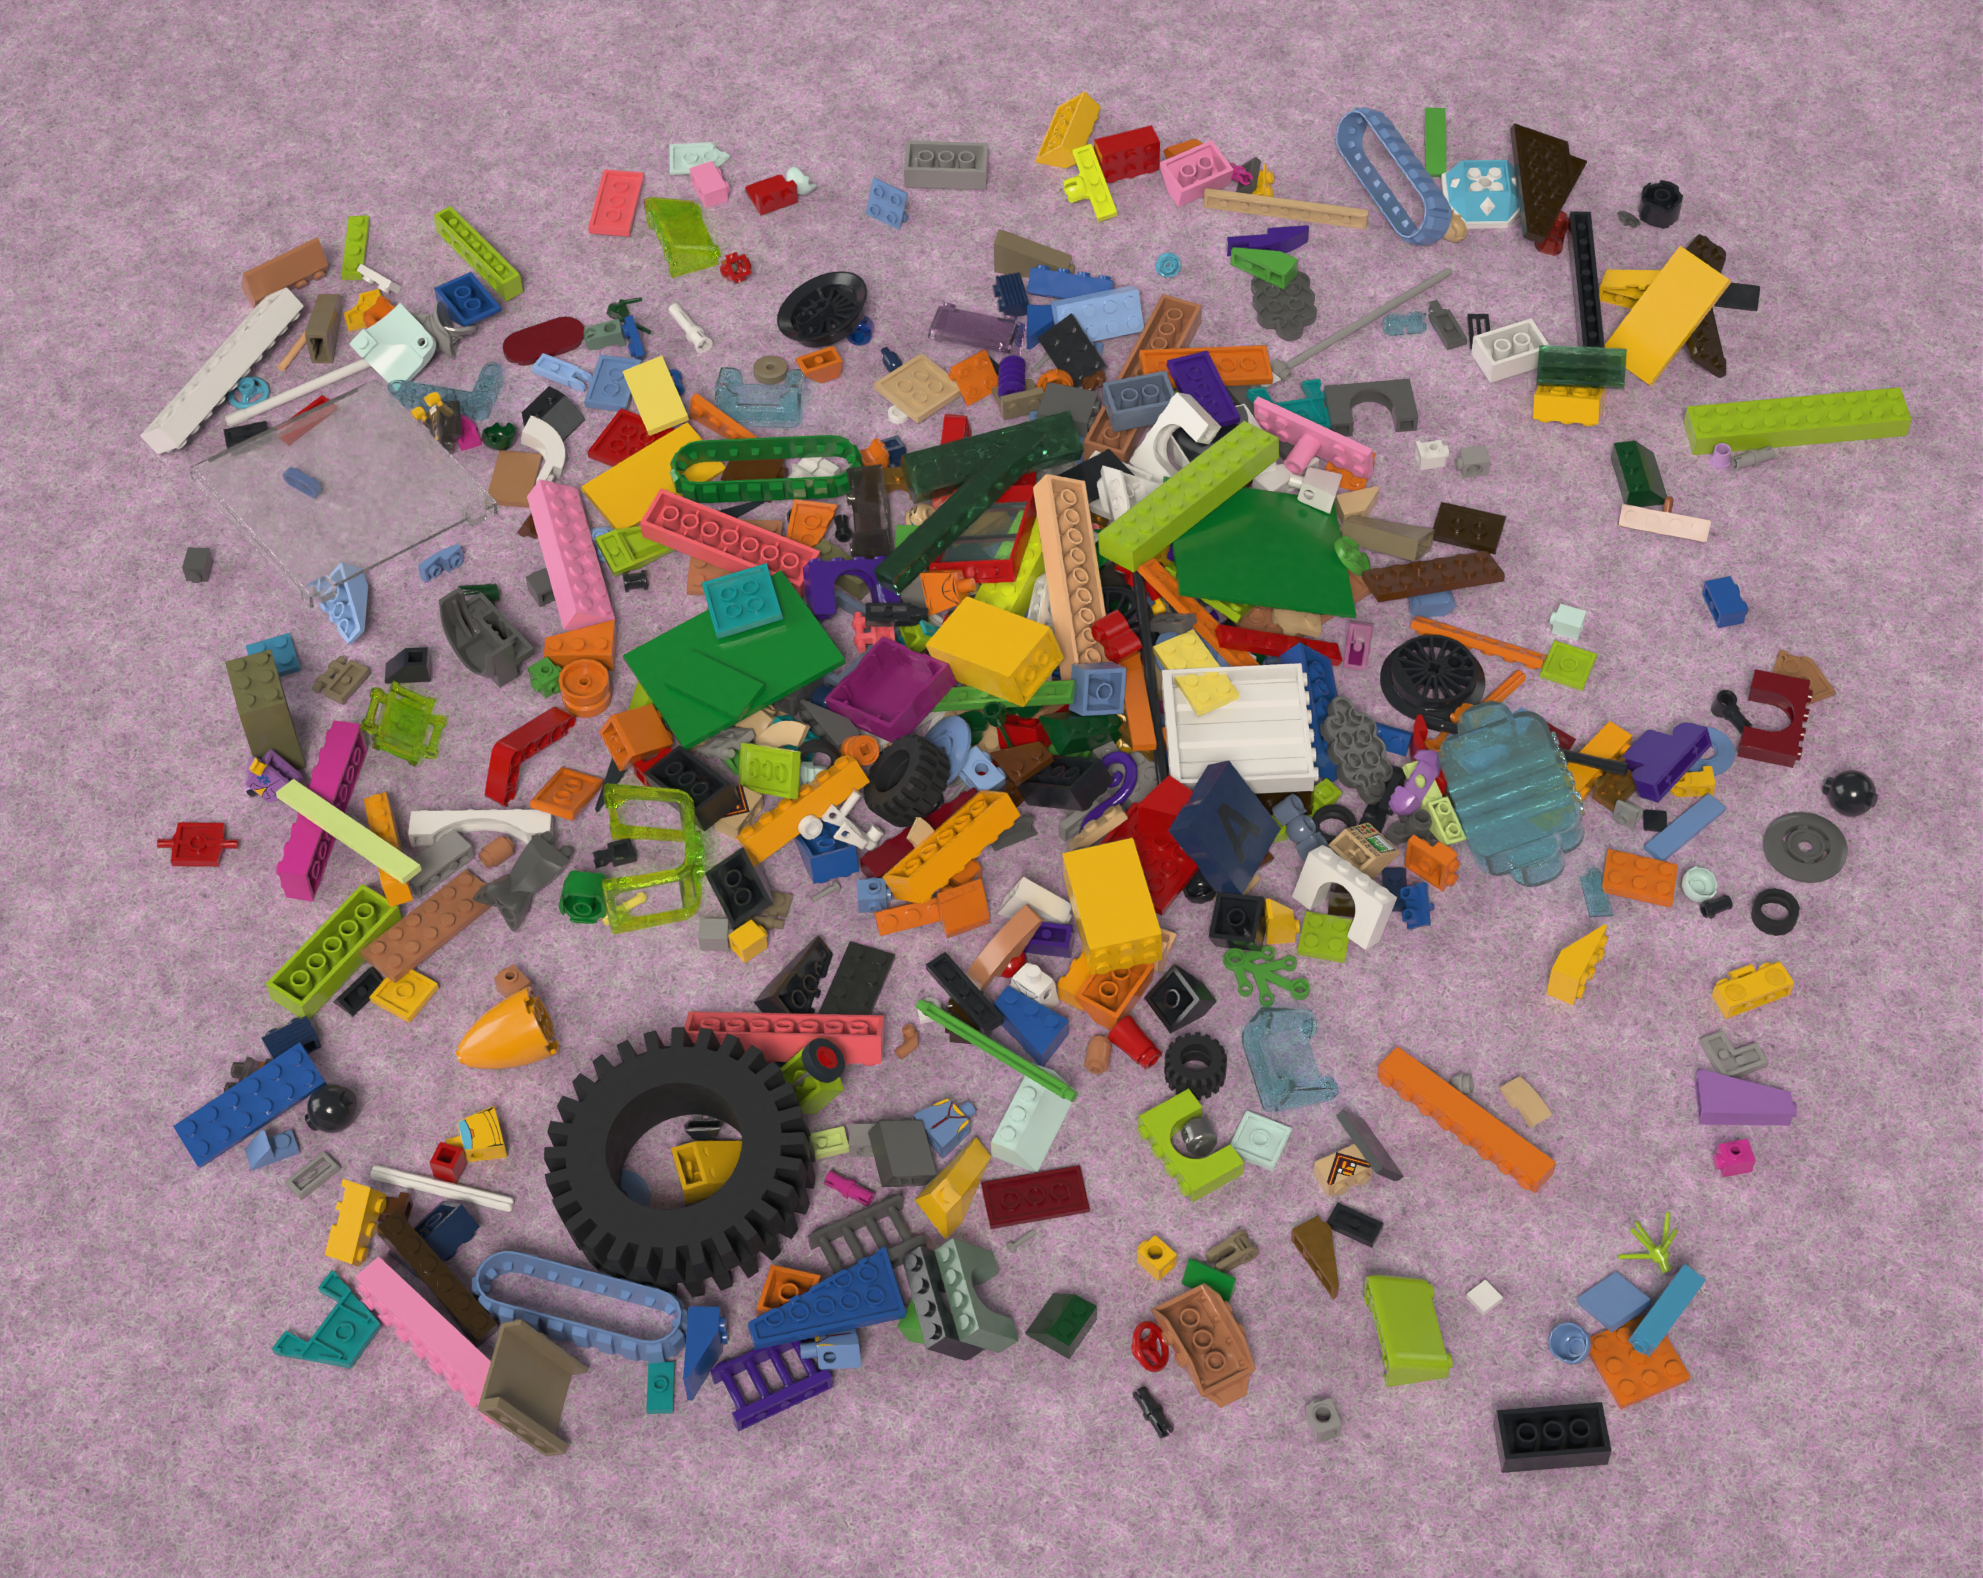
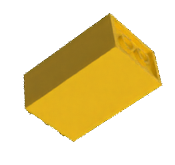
M967 596L926 643L931 657L949 664L957 682L974 687L1021 707L1027 704L1064 659L1051 627Z
M1133 838L1062 853L1064 882L1090 974H1106L1112 970L1129 969L1135 965L1152 964L1162 960V933Z

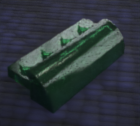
M1539 345L1536 386L1624 390L1627 349Z

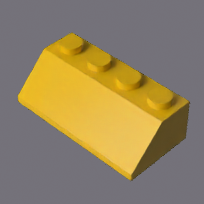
M1085 91L1057 107L1035 159L1036 163L1065 169L1072 165L1076 166L1072 150L1087 145V140L1093 132L1092 128L1099 117L1098 113L1101 108Z

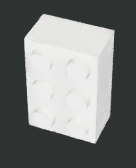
M1532 318L1474 336L1471 354L1488 381L1492 383L1548 365L1551 347Z

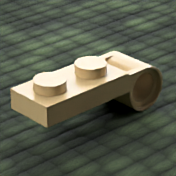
M1120 804L1111 806L1104 811L1100 818L1089 821L1084 826V829L1068 842V851H1074L1078 847L1088 848L1127 820L1128 817Z

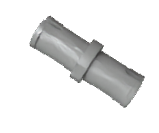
M1772 446L1759 450L1751 449L1745 454L1733 456L1731 458V465L1735 470L1748 466L1755 467L1761 462L1775 459L1776 453Z

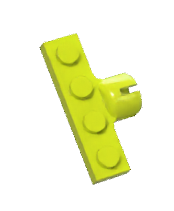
M1092 144L1073 149L1072 153L1079 174L1063 181L1068 201L1074 203L1088 199L1091 202L1098 222L1116 217L1117 210Z

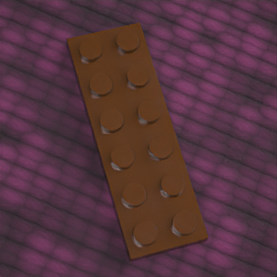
M1477 551L1476 553L1464 555L1457 554L1451 557L1415 561L1409 564H1396L1391 567L1362 571V580L1378 602L1503 582L1505 578V573L1488 551Z

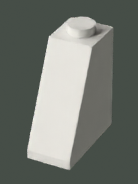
M1022 877L1005 895L997 912L998 915L1012 918L1025 905H1029L1043 919V922L1067 925L1072 917L1069 913L1071 903L1025 877Z

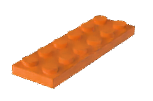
M1266 345L1140 350L1139 352L1142 374L1166 371L1172 388H1177L1166 366L1167 361L1208 351L1225 386L1272 384L1273 382Z

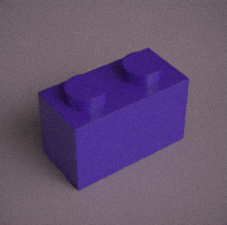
M1042 922L1025 947V953L1071 958L1075 938L1073 925Z

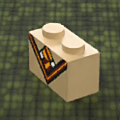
M740 784L734 790L740 804L714 824L715 830L735 840L744 827L751 825L764 808L763 796Z
M1355 1144L1315 1161L1313 1174L1327 1197L1334 1194L1336 1196L1342 1195L1349 1187L1356 1184L1358 1186L1366 1184L1371 1179L1373 1169Z

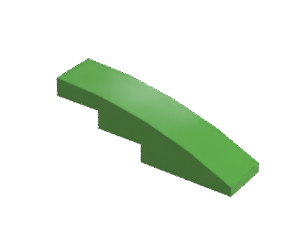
M1425 107V170L1431 177H1441V174L1446 172L1445 108Z

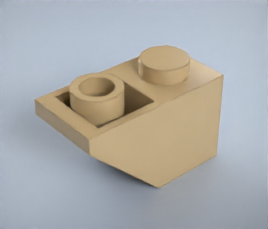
M1378 486L1336 495L1335 508L1341 524L1352 515L1368 518L1378 503Z

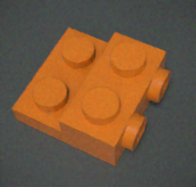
M1414 834L1408 840L1404 867L1442 892L1447 886L1452 887L1458 880L1459 875L1455 872L1460 867L1461 862L1457 860L1458 853L1453 848L1445 846L1439 841L1432 847L1426 840L1420 839Z

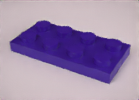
M1208 351L1167 361L1166 366L1180 393L1191 395L1221 427L1240 422L1241 417Z

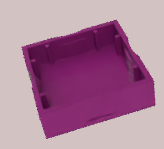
M882 636L862 658L858 666L845 676L829 693L825 701L830 711L849 718L855 727L893 743L894 740L901 739V736L910 735L955 686L957 681L948 663L926 654L914 652L906 646Z

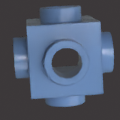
M873 877L857 880L859 913H874V911L886 909L887 902L892 901L891 890L889 887H886V882L883 878Z

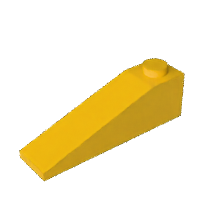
M977 1137L973 1138L914 1199L944 1239H947L963 1222L991 1159V1155Z

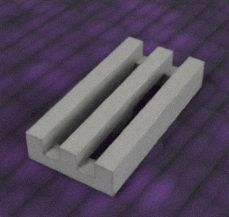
M323 1151L287 1179L285 1185L302 1201L341 1169ZM323 1161H327V1163L321 1166L318 1170H314L313 1172H311L308 1175V1177L305 1180H303L300 1184H298L297 1186L294 1185L296 1182H298L301 1178L307 1175L310 1171L316 1168Z

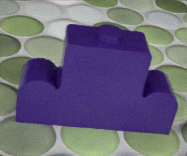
M1685 722L1677 725L1673 729V735L1647 730L1623 755L1626 759L1625 763L1629 764L1628 769L1633 772L1632 778L1638 796L1659 803L1712 746L1707 727Z

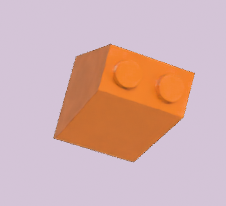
M653 704L611 715L599 731L620 772L633 767V763L642 759L645 762L654 758L660 750L671 748L673 745L672 735L669 730L665 729L661 714L658 710H655Z

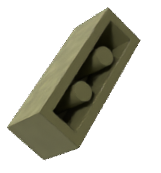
M823 539L814 547V549L820 551L823 561H831V559L842 557L844 560L853 559V557L826 539ZM840 576L836 578L834 583L860 601L870 593L866 583L855 576Z

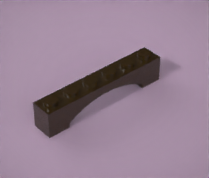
M398 1210L377 1226L379 1237L428 1286L459 1325L462 1332L477 1348L497 1332V1323Z

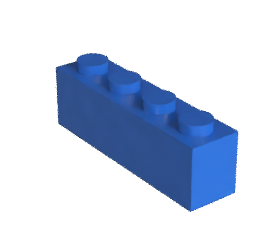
M1037 265V268L1031 267L1027 293L1062 300L1115 289L1116 283L1111 280L1110 276L1099 275L1098 278L1090 277L1091 274L1078 271V275L1070 274L1068 269L1058 268L1057 271L1049 270V266Z

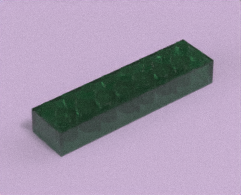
M1069 410L903 454L900 466L913 504L951 495L954 489L977 488L1081 459L1084 449Z

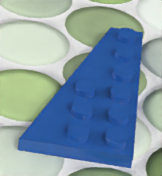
M882 1247L869 1258L864 1257L851 1268L843 1269L812 1286L808 1292L800 1296H794L783 1306L773 1308L748 1322V1330L754 1350L906 1318V1310L886 1247Z

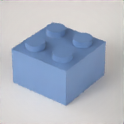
M1114 662L1072 664L1071 680H1075L1077 689L1073 704H1069V710L1082 716L1123 714L1126 682L1125 667Z

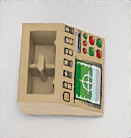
M1370 823L1346 828L1328 845L1335 854L1350 862L1352 866L1367 874L1372 880L1400 854V851Z

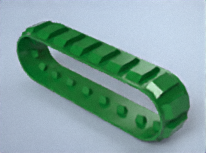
M836 435L698 440L689 442L681 447L674 454L670 462V476L676 492L682 494L684 498L697 503L836 498L850 493L855 486H858L863 476L862 456L857 446L852 445L849 439ZM841 457L846 459L848 464H851L843 473L827 477L695 482L687 480L686 476L683 475L687 468L702 462Z

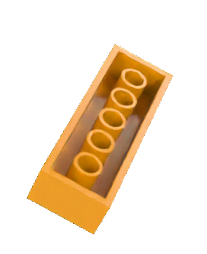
M980 790L883 876V879L896 900L920 904L925 903L932 898V894L935 891L946 886L953 875L964 870L965 865L971 859L978 857L988 844L995 842L999 834L1012 827L1015 823L1014 821L1021 815L1008 793Z

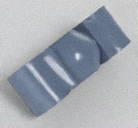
M1291 794L1273 806L1272 811L1275 818L1281 823L1282 827L1286 825V833L1292 842L1298 844L1295 848L1304 862L1310 851L1321 845L1329 848L1328 842L1321 833H1316V825L1312 818L1304 814L1307 810L1304 809V805L1299 797Z

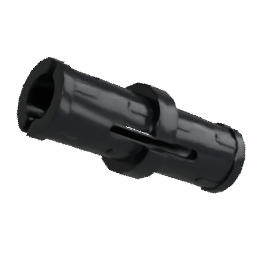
M1146 1386L1137 1389L1140 1395L1134 1392L1133 1398L1143 1410V1417L1146 1421H1150L1159 1438L1169 1436L1166 1430L1172 1433L1174 1428L1163 1414V1407L1161 1404L1156 1403Z

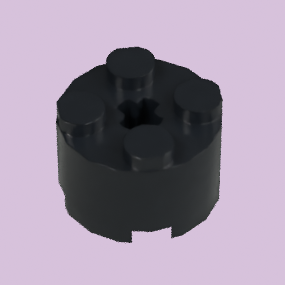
M1660 180V183L1651 185L1650 182L1645 185L1641 193L1638 209L1640 220L1662 229L1673 225L1679 218L1683 195L1680 193L1679 187L1665 180Z

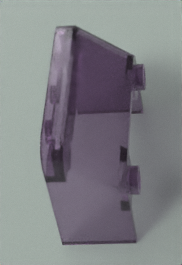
M944 302L943 306H938L927 338L939 343L944 341L1004 353L1010 356H1020L1027 325L1017 321L1018 317L1005 315V318L956 309L955 304Z

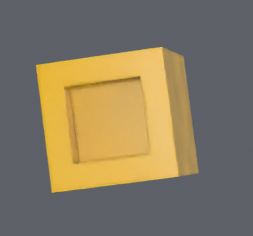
M1154 1235L1149 1241L1144 1240L1138 1246L1137 1263L1159 1282L1177 1266V1254ZM1158 1255L1160 1258L1152 1259L1150 1256Z

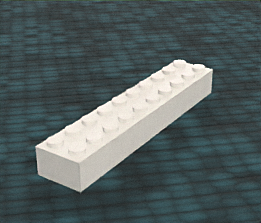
M287 287L266 295L144 430L140 437L157 454L169 453L175 448H182L187 443L186 438L189 434H194L200 428L198 424L212 415L213 407L220 405L225 400L224 395L237 387L238 379L245 377L251 371L249 367L261 360L263 351L270 349L276 342L274 339L277 336H281L288 329L287 324L295 321L300 316L299 311L303 308L302 303Z

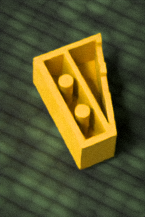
M343 1179L341 1186L345 1187L342 1202L337 1201L336 1210H339L340 1213L337 1223L331 1226L325 1255L360 1267L362 1262H365L368 1257V1245L370 1239L377 1232V1220L379 1215L385 1210L387 1194Z

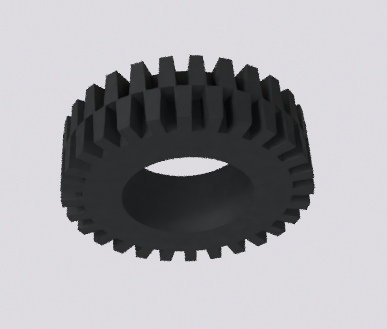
M673 1027L670 1046H664L656 1030L643 1033L646 1052L637 1055L627 1039L617 1044L622 1063L613 1067L607 1058L601 1054L592 1061L598 1076V1080L595 1083L582 1073H579L572 1081L579 1100L576 1101L562 1096L557 1104L563 1122L550 1121L547 1133L553 1147H544V1161L550 1173L545 1174V1179L553 1197L552 1202L579 1251H583L589 1263L597 1270L603 1267L606 1274L612 1275L614 1278H627L641 1285H651L654 1283L660 1290L667 1293L671 1292L675 1296L678 1283H683L691 1297L705 1295L703 1279L712 1277L722 1291L733 1287L729 1270L740 1266L746 1277L750 1278L759 1272L754 1255L761 1251L773 1261L781 1253L776 1235L780 1233L792 1240L798 1231L794 1212L806 1215L810 1201L806 1188L814 1189L815 1174L811 1162H816L815 1150L810 1139L811 1134L796 1094L790 1082L786 1083L781 1069L774 1061L767 1064L762 1051L754 1045H751L745 1052L739 1038L727 1033L720 1045L712 1029L700 1028L696 1043H693L684 1027ZM684 1115L710 1116L726 1122L742 1135L741 1153L733 1173L718 1191L697 1204L680 1209H655L636 1203L621 1191L622 1170L630 1150L640 1137L663 1121Z

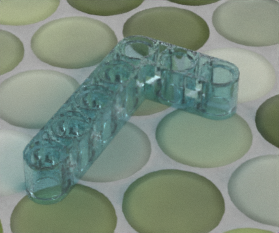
M490 362L483 366L472 392L404 380L391 381L387 385L390 402L395 407L411 410L416 407H422L425 412H428L432 407L427 405L424 397L432 392H437L443 404L453 412L452 417H458L460 414H463L472 420L483 421L489 418L504 380L501 366L498 363ZM439 408L440 415L448 416L442 409Z

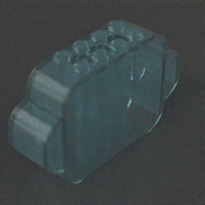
M1496 701L1483 702L1465 710L1458 721V734L1450 736L1442 743L1438 752V759L1447 782L1446 788L1477 867L1484 873L1492 876H1502L1510 873L1511 877L1520 885L1537 887L1557 879L1565 867L1564 854L1575 850L1582 843L1585 834L1582 818L1585 815L1584 804L1580 792L1576 791L1572 772L1568 771L1564 752L1560 751L1558 737L1555 731L1550 732L1545 719L1539 714L1530 711L1512 714L1506 705Z

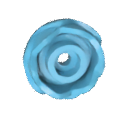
M1171 252L1161 254L1155 264L1157 273L1163 277L1177 275L1181 269L1180 258Z

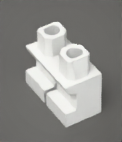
M823 457L803 458L798 464H792V473L788 478L835 476L840 474V467L823 459Z

